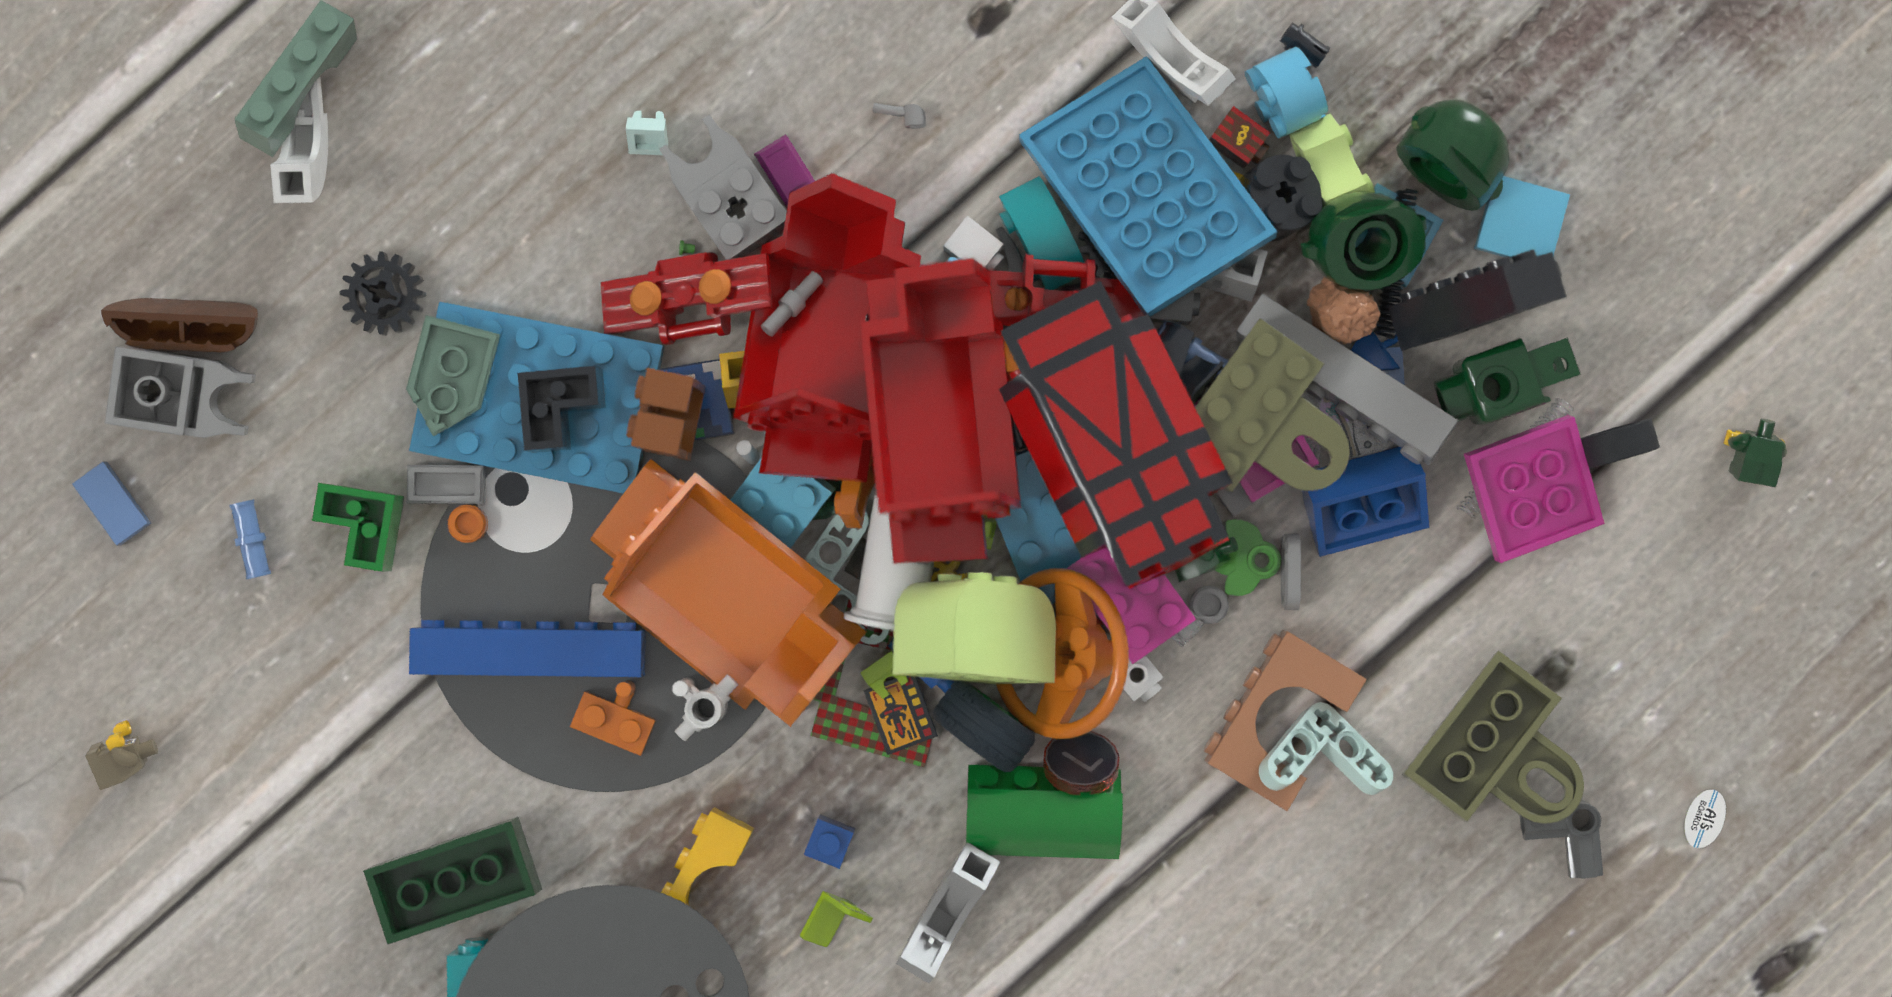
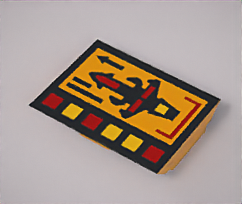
M907 676L908 682L901 686L896 678L885 682L884 686L888 690L889 695L884 699L872 688L864 690L887 755L938 736L915 676Z

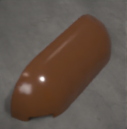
M138 298L118 301L105 306L101 310L106 327L110 326L119 337L127 341L126 345L140 349L229 352L244 344L251 337L258 320V310L255 307L244 303Z

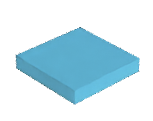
M1503 176L1501 194L1497 199L1488 200L1486 203L1474 249L1502 257L1509 256L1510 259L1514 255L1533 249L1536 256L1553 252L1554 255L1570 194Z

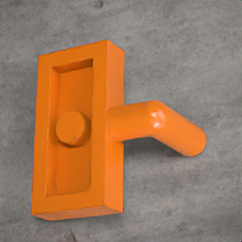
M626 680L616 686L617 696L614 702L584 691L570 727L641 756L654 728L656 719L628 708L636 686L632 681Z

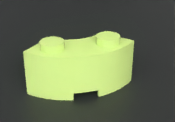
M1331 113L1289 134L1296 157H1303L1310 163L1311 169L1319 181L1322 209L1339 196L1347 193L1361 191L1375 193L1369 176L1361 174L1350 150L1353 140L1345 124L1339 126Z

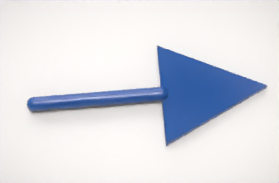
M1372 331L1370 335L1357 340L1351 349L1352 352L1382 371L1400 369L1387 351L1388 347L1398 342L1396 335H1394V339H1387L1381 343Z

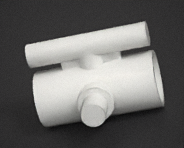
M728 674L718 685L713 683L710 688L700 691L695 687V681L692 678L686 677L675 682L672 687L673 693L676 696H683L687 700L684 709L685 714L682 717L684 721L678 726L675 733L681 739L687 741L695 731L699 733L702 729L709 728L720 721L727 713V702L731 699L729 694L738 686V683ZM701 698L708 699L714 704L715 712L713 717H705L699 711L698 704Z

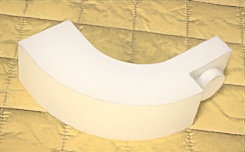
M1128 0L1112 16L1114 22L1143 57L1147 56L1160 75L1194 103L1200 100L1209 106L1236 79L1227 67L1195 47L1174 25L1159 2L1155 0Z
M321 77L315 81L305 96L298 111L295 126L281 146L278 160L270 164L274 203L314 202L322 192L328 159L327 113H323Z

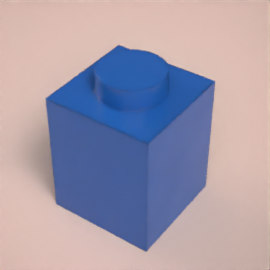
M820 814L804 855L840 869L855 828Z

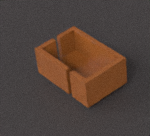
M647 368L646 375L639 376L635 389V399L640 400V409L637 415L631 414L627 427V438H632L631 446L648 453L691 461L706 386L694 377Z

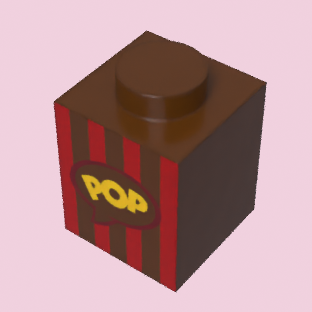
M1233 106L1209 140L1216 150L1245 169L1250 161L1257 165L1270 146L1264 141L1270 132Z

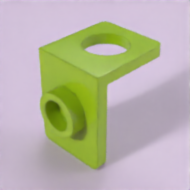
M823 891L802 929L800 937L808 942L827 947L845 914L871 923L873 917L849 900Z

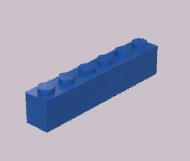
M421 620V627L410 628L409 675L645 676L646 630H636V622H613V629H598V622H575L574 629H559V621H536V628H521V621H498V628H483V621L460 620L459 628L444 627L445 620Z

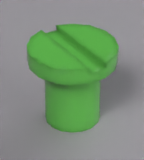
M680 240L679 255L683 253L694 254L695 244H686L684 240Z

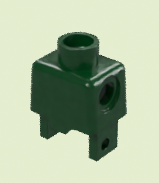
M1519 338L1458 360L1453 365V375L1434 381V388L1439 405L1443 411L1457 419L1458 422L1470 418L1473 424L1484 425L1550 402V397L1543 396L1542 388L1581 375L1568 338L1528 352L1523 340ZM1562 359H1564L1567 364L1566 370L1562 362ZM1486 377L1492 378L1498 385L1499 393L1494 401L1487 398L1483 392L1482 386Z

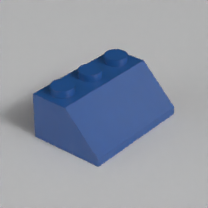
M1397 447L1348 460L1342 475L1331 485L1314 491L1302 490L1306 513L1319 557L1429 528L1426 476L1421 464H1415L1400 453L1402 448ZM1327 466L1322 467V468H1318V469H1316V470H1322V469L1326 468Z

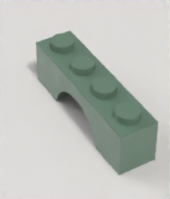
M322 0L319 1L235 117L234 121L240 139L271 157L276 154L293 130L300 106L312 85L327 69L337 68L356 42L357 34L352 17Z

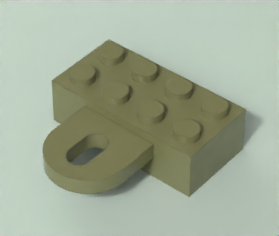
M1261 318L1254 324L1195 406L1233 482L1224 490L1228 493L1233 492L1254 462L1292 488L1303 491L1323 489L1334 483L1342 475L1349 460V443L1341 426L1301 397L1324 363ZM1297 436H1307L1324 448L1330 457L1327 467L1322 470H1316L1298 458L1292 451L1293 440Z
M1497 651L1402 773V775L1464 822L1471 818L1489 793L1529 821L1536 823L1558 822L1575 811L1584 791L1583 775L1576 761L1537 731L1562 698L1500 651ZM1534 768L1542 769L1557 780L1564 788L1563 798L1557 803H1550L1533 791L1526 782V777L1530 770Z

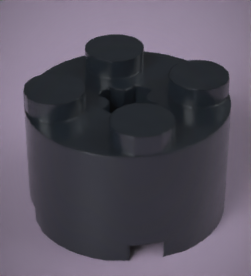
M1289 155L1271 156L1245 173L1240 179L1241 184L1276 229L1277 237L1272 241L1282 240L1306 226L1322 209L1319 181L1311 169L1310 163L1303 157Z

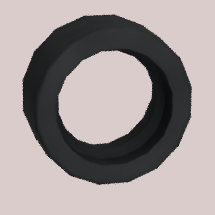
M1652 419L1625 424L1581 438L1590 468L1624 460L1660 448Z

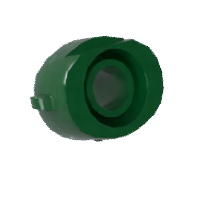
M1462 100L1434 102L1430 106L1420 108L1413 115L1411 125L1402 136L1396 150L1405 167L1420 183L1449 204L1469 211L1478 210L1488 200H1494L1499 197L1503 189L1502 178L1508 169L1509 148L1506 136L1493 118L1471 103Z
M1366 191L1347 193L1324 206L1312 220L1308 241L1301 243L1302 254L1305 258L1313 261L1323 276L1340 286L1357 290L1380 289L1402 279L1411 273L1421 262L1426 243V217L1420 214L1417 215L1411 207L1380 193ZM1368 229L1365 239L1358 247H1355L1358 236Z

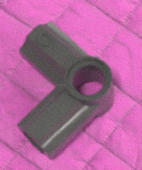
M1581 799L1578 807L1572 814L1554 823H1536L1519 815L1520 828L1524 840L1565 837L1568 877L1585 879L1603 875L1599 832L1602 819L1594 806ZM1587 809L1589 813L1587 824L1579 828L1574 827L1572 824L1573 814L1577 810Z

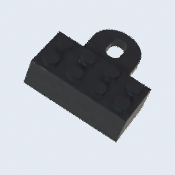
M1534 249L1512 256L1513 263H1511L1509 256L1486 263V266L1482 267L1483 273L1480 267L1458 273L1453 278L1455 283H1452L1450 277L1428 284L1429 287L1425 288L1427 292L1425 294L1423 288L1401 294L1402 302L1387 307L1401 351L1445 339L1566 298V292L1561 280L1562 273L1558 261H1555L1553 252L1536 256Z

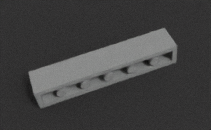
M1262 293L1236 330V337L1240 344L1254 324L1261 318L1324 363L1305 390L1309 395L1320 401L1325 397L1337 405L1335 410L1341 416L1352 422L1356 418L1369 426L1367 431L1373 437L1384 443L1391 440L1402 448L1400 453L1413 463L1420 464L1423 461L1430 465L1455 429L1458 420Z

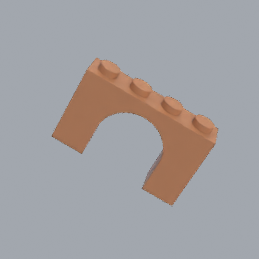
M1282 630L1279 636L1274 633L1263 650L1267 657L1260 668L1254 666L1243 683V686L1247 688L1240 701L1234 699L1223 716V719L1227 720L1226 725L1220 734L1214 732L1211 735L1203 751L1208 754L1204 759L1208 764L1288 811L1307 778L1300 775L1292 784L1277 791L1269 789L1261 781L1259 766L1268 754L1261 746L1256 734V717L1261 704L1269 695L1279 689L1302 687L1340 710L1348 712L1367 679L1290 632ZM1283 763L1276 765L1277 770L1275 773L1278 777H1281L1280 773L1286 766Z

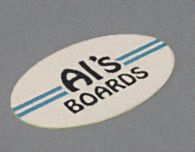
M1706 790L1700 793L1687 811L1684 824L1685 836L1688 843L1695 848H1704L1711 844L1723 827L1726 805L1723 796L1718 791Z

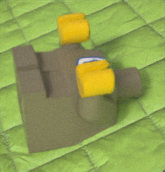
M127 720L115 725L113 729L114 734L108 737L106 745L102 741L93 744L85 755L100 790L124 782L144 767L148 760L147 757L158 754V748L153 739L140 743L138 736L131 737L129 735L132 733V729Z

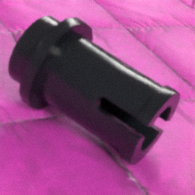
M1292 22L1279 40L1285 45L1283 49L1288 50L1295 46L1298 47L1313 67L1317 68L1325 58V54L1329 52L1330 47L1324 45L1303 30L1304 25L1302 23L1298 26Z

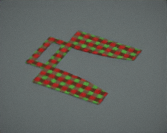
M849 598L845 612H849L852 609V603ZM863 625L866 628L865 631H867L865 636L868 638L873 634L878 636L882 634L883 630L880 628ZM889 630L887 637L880 643L867 644L861 640L858 643L891 650L887 645L894 638V630ZM844 660L813 699L820 703L810 736L924 767L932 739L887 755L870 708L835 696L845 663Z

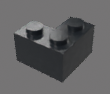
M597 366L518 373L524 451L538 453L570 450L568 411L606 408L603 369Z

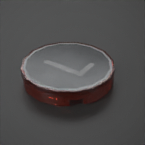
M1093 731L1069 739L1052 738L1044 749V773L1052 785L1068 794L1080 795L1081 792L1091 791L1090 795L1097 794L1112 786L1118 777L1120 755L1116 746L1108 738Z

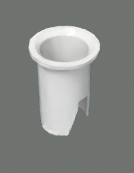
M874 495L856 606L851 609V612L844 613V619L867 626L894 630L895 609L900 595L913 583L931 582L934 562L893 564L889 516L879 514L877 495Z

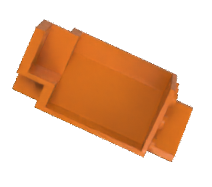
M650 459L590 539V541L614 559L611 564L613 567L604 578L608 582L602 594L606 599L712 684L718 685L727 674L738 683V686L729 694V697L744 710L756 699L790 727L867 632L857 623L845 620L844 613L831 603L841 590L837 585L696 472L685 483L681 479L678 481L655 461Z

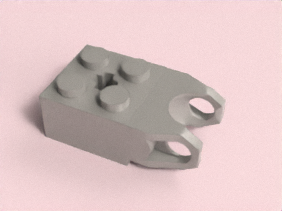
M709 114L702 119L712 139V149L705 160L699 163H687L672 153L667 145H664L659 150L668 162L673 184L725 259L741 258L784 230L787 211L737 139L719 128ZM739 202L740 205L742 203L747 204L744 208L746 214L744 217L738 219L736 214L732 218L729 216L733 211L732 206L735 203Z
M130 346L115 347L105 424L200 438L224 433L244 436L248 434L249 426L238 424L234 420L226 418L218 408L217 397L220 390L228 384L239 382L255 383L256 374L241 372L220 360ZM157 382L159 384L158 387L161 388V395L157 396L154 400V393H148V386Z

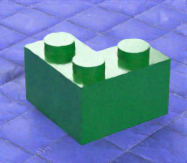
M318 483L312 521L350 527L344 566L381 572L392 571L404 496Z

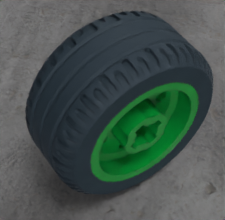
M955 681L933 710L934 719L941 726L1003 772H1011L1016 769L1024 756L1029 752L1030 747L1035 743V733L1021 724L1011 713L966 681Z

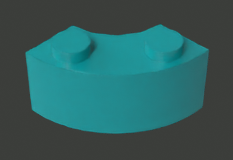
M1040 176L999 196L1005 210L999 213L1002 223L1008 234L1016 233L1027 255H1033L1034 259L1084 262L1057 204ZM1033 274V282L1040 280L1046 290H1054L1077 278Z

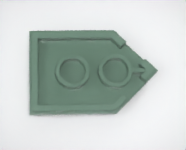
M425 316L406 390L418 407L433 436L438 435L481 409L500 334Z

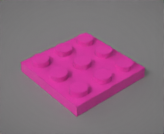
M1566 415L1464 454L1495 561L1499 563L1605 524L1574 416Z

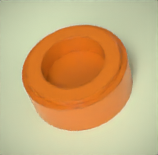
M461 505L451 512L448 518V529L456 540L463 543H473L480 540L486 534L488 519L484 511L479 507Z

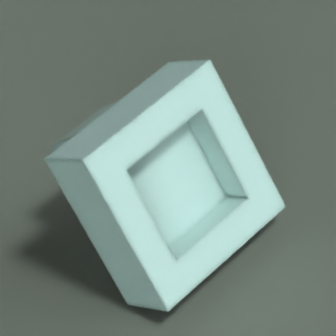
M635 111L632 118L627 117L626 135L629 154L663 155L659 149L664 145L668 146L666 119H664L663 112L657 111L656 118H642V111Z

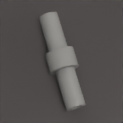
M812 271L794 291L789 290L778 301L780 306L761 325L763 331L769 336H773L790 317H796L806 307L805 301L823 283V279L816 272Z

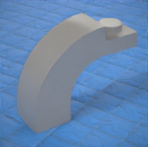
M966 843L929 900L896 964L930 984L962 924L986 891L1000 861L975 846Z

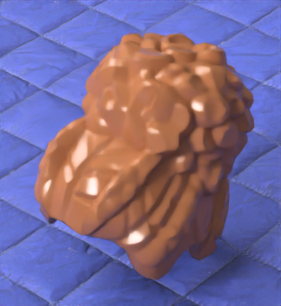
M1325 276L1321 283L1312 287L1307 300V306H1309L1312 316V325L1341 345L1342 343H1352V341L1360 340L1362 337L1370 335L1373 329H1375L1381 314L1376 301H1373L1374 297L1369 295L1368 291L1345 288L1330 281Z

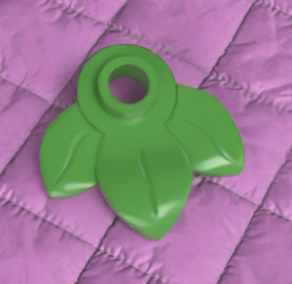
M1232 519L1226 521L1225 528L1228 536L1236 539L1238 551L1230 553L1231 560L1215 571L1227 575L1225 581L1226 594L1243 596L1254 591L1261 579L1270 578L1277 573L1281 565V555L1273 544L1263 541L1262 535L1255 525L1243 520ZM1258 553H1265L1267 555L1268 563L1265 567L1260 568L1255 564V556Z

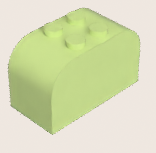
M968 573V578L961 580V575L941 574L938 575V581L913 583L902 592L895 609L893 674L986 684L1055 683L1056 621L1051 602L1039 588L1017 584V577L996 576L992 580L991 573Z

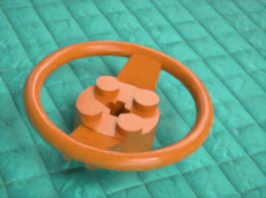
M1045 569L1026 577L1019 584L1037 588L1055 584V683H1045L1036 714H1033L1022 703L1012 684H996L1005 705L1021 724L1045 737L1069 739L1088 733L1099 726L1118 703L1128 673V638L1117 606L1097 582L1071 569ZM1092 600L1103 613L1112 640H1108L1106 632L1101 627L1104 623L1096 618ZM1111 673L1108 687L1096 707L1083 718L1069 723L1086 690L1094 689V686L1102 678H1107Z

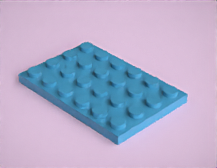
M1147 56L1019 134L1020 143L1144 316L1149 315L1151 317L1277 237L1276 229Z
M439 302L436 318L500 334V339L481 409L438 435L433 436L417 408L409 451L624 493L640 472L644 452L632 447V438H627L631 414L637 415L641 404L639 399H635L636 384L639 376L646 375L647 368L660 369L665 346ZM597 366L603 369L606 408L568 411L571 449L538 453L524 451L518 373Z

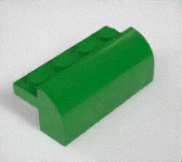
M968 765L966 843L975 846L988 855L1119 859L1123 820L1121 769H1115L1110 777L1100 783L1078 785L1059 779L1049 770V767L1017 766L1011 772H1003L994 765Z

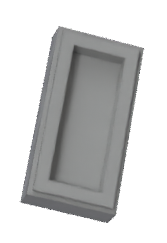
M407 465L406 503L485 504L486 466Z

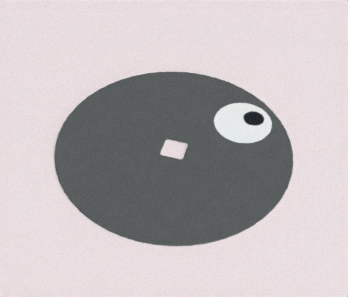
M702 440L694 442L691 461L644 451L640 467L641 471L647 462L652 459L678 481L681 479L685 483L696 472L729 500H731L747 478L736 464ZM486 466L485 504H449L431 540L421 585V620H445L444 627L459 628L460 620L483 621V628H498V621H521V628H536V621H559V629H574L575 622H594L589 620L591 586L595 583L608 584L604 578L613 567L611 564L614 559L590 541V539L624 493ZM461 505H474L484 511L488 519V529L480 540L473 543H463L452 537L448 529V518L455 508ZM629 616L626 617V622H635ZM598 622V629H613V623ZM636 623V630H645ZM647 631L645 676L435 675L447 702L464 726L500 759L520 771L545 782L591 792L640 790L665 784L688 775L710 763L729 749L749 730L765 709V706L756 699L752 701L746 710L730 699L727 702V713L720 721L709 728L702 729L699 733L695 731L687 741H684L675 733V730L684 721L682 717L685 714L684 709L687 700L683 696H676L672 691V687L675 682L686 677L692 678L695 681V687L699 691L710 688L712 683ZM630 680L635 684L636 689L628 708L656 719L654 728L641 756L570 727L584 691L614 702L617 696L616 686L619 683ZM701 698L698 704L699 711L705 717H713L715 712L714 704L708 699Z

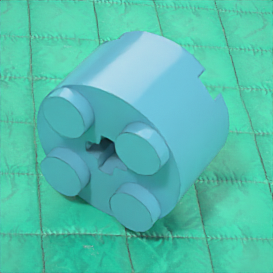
M1296 46L1245 71V77L1250 88L1254 92L1256 91L1259 100L1254 102L1256 111L1263 123L1270 122L1271 128L1278 139L1320 120L1328 112V105L1321 83L1317 76L1311 77L1306 69L1311 64L1305 54Z

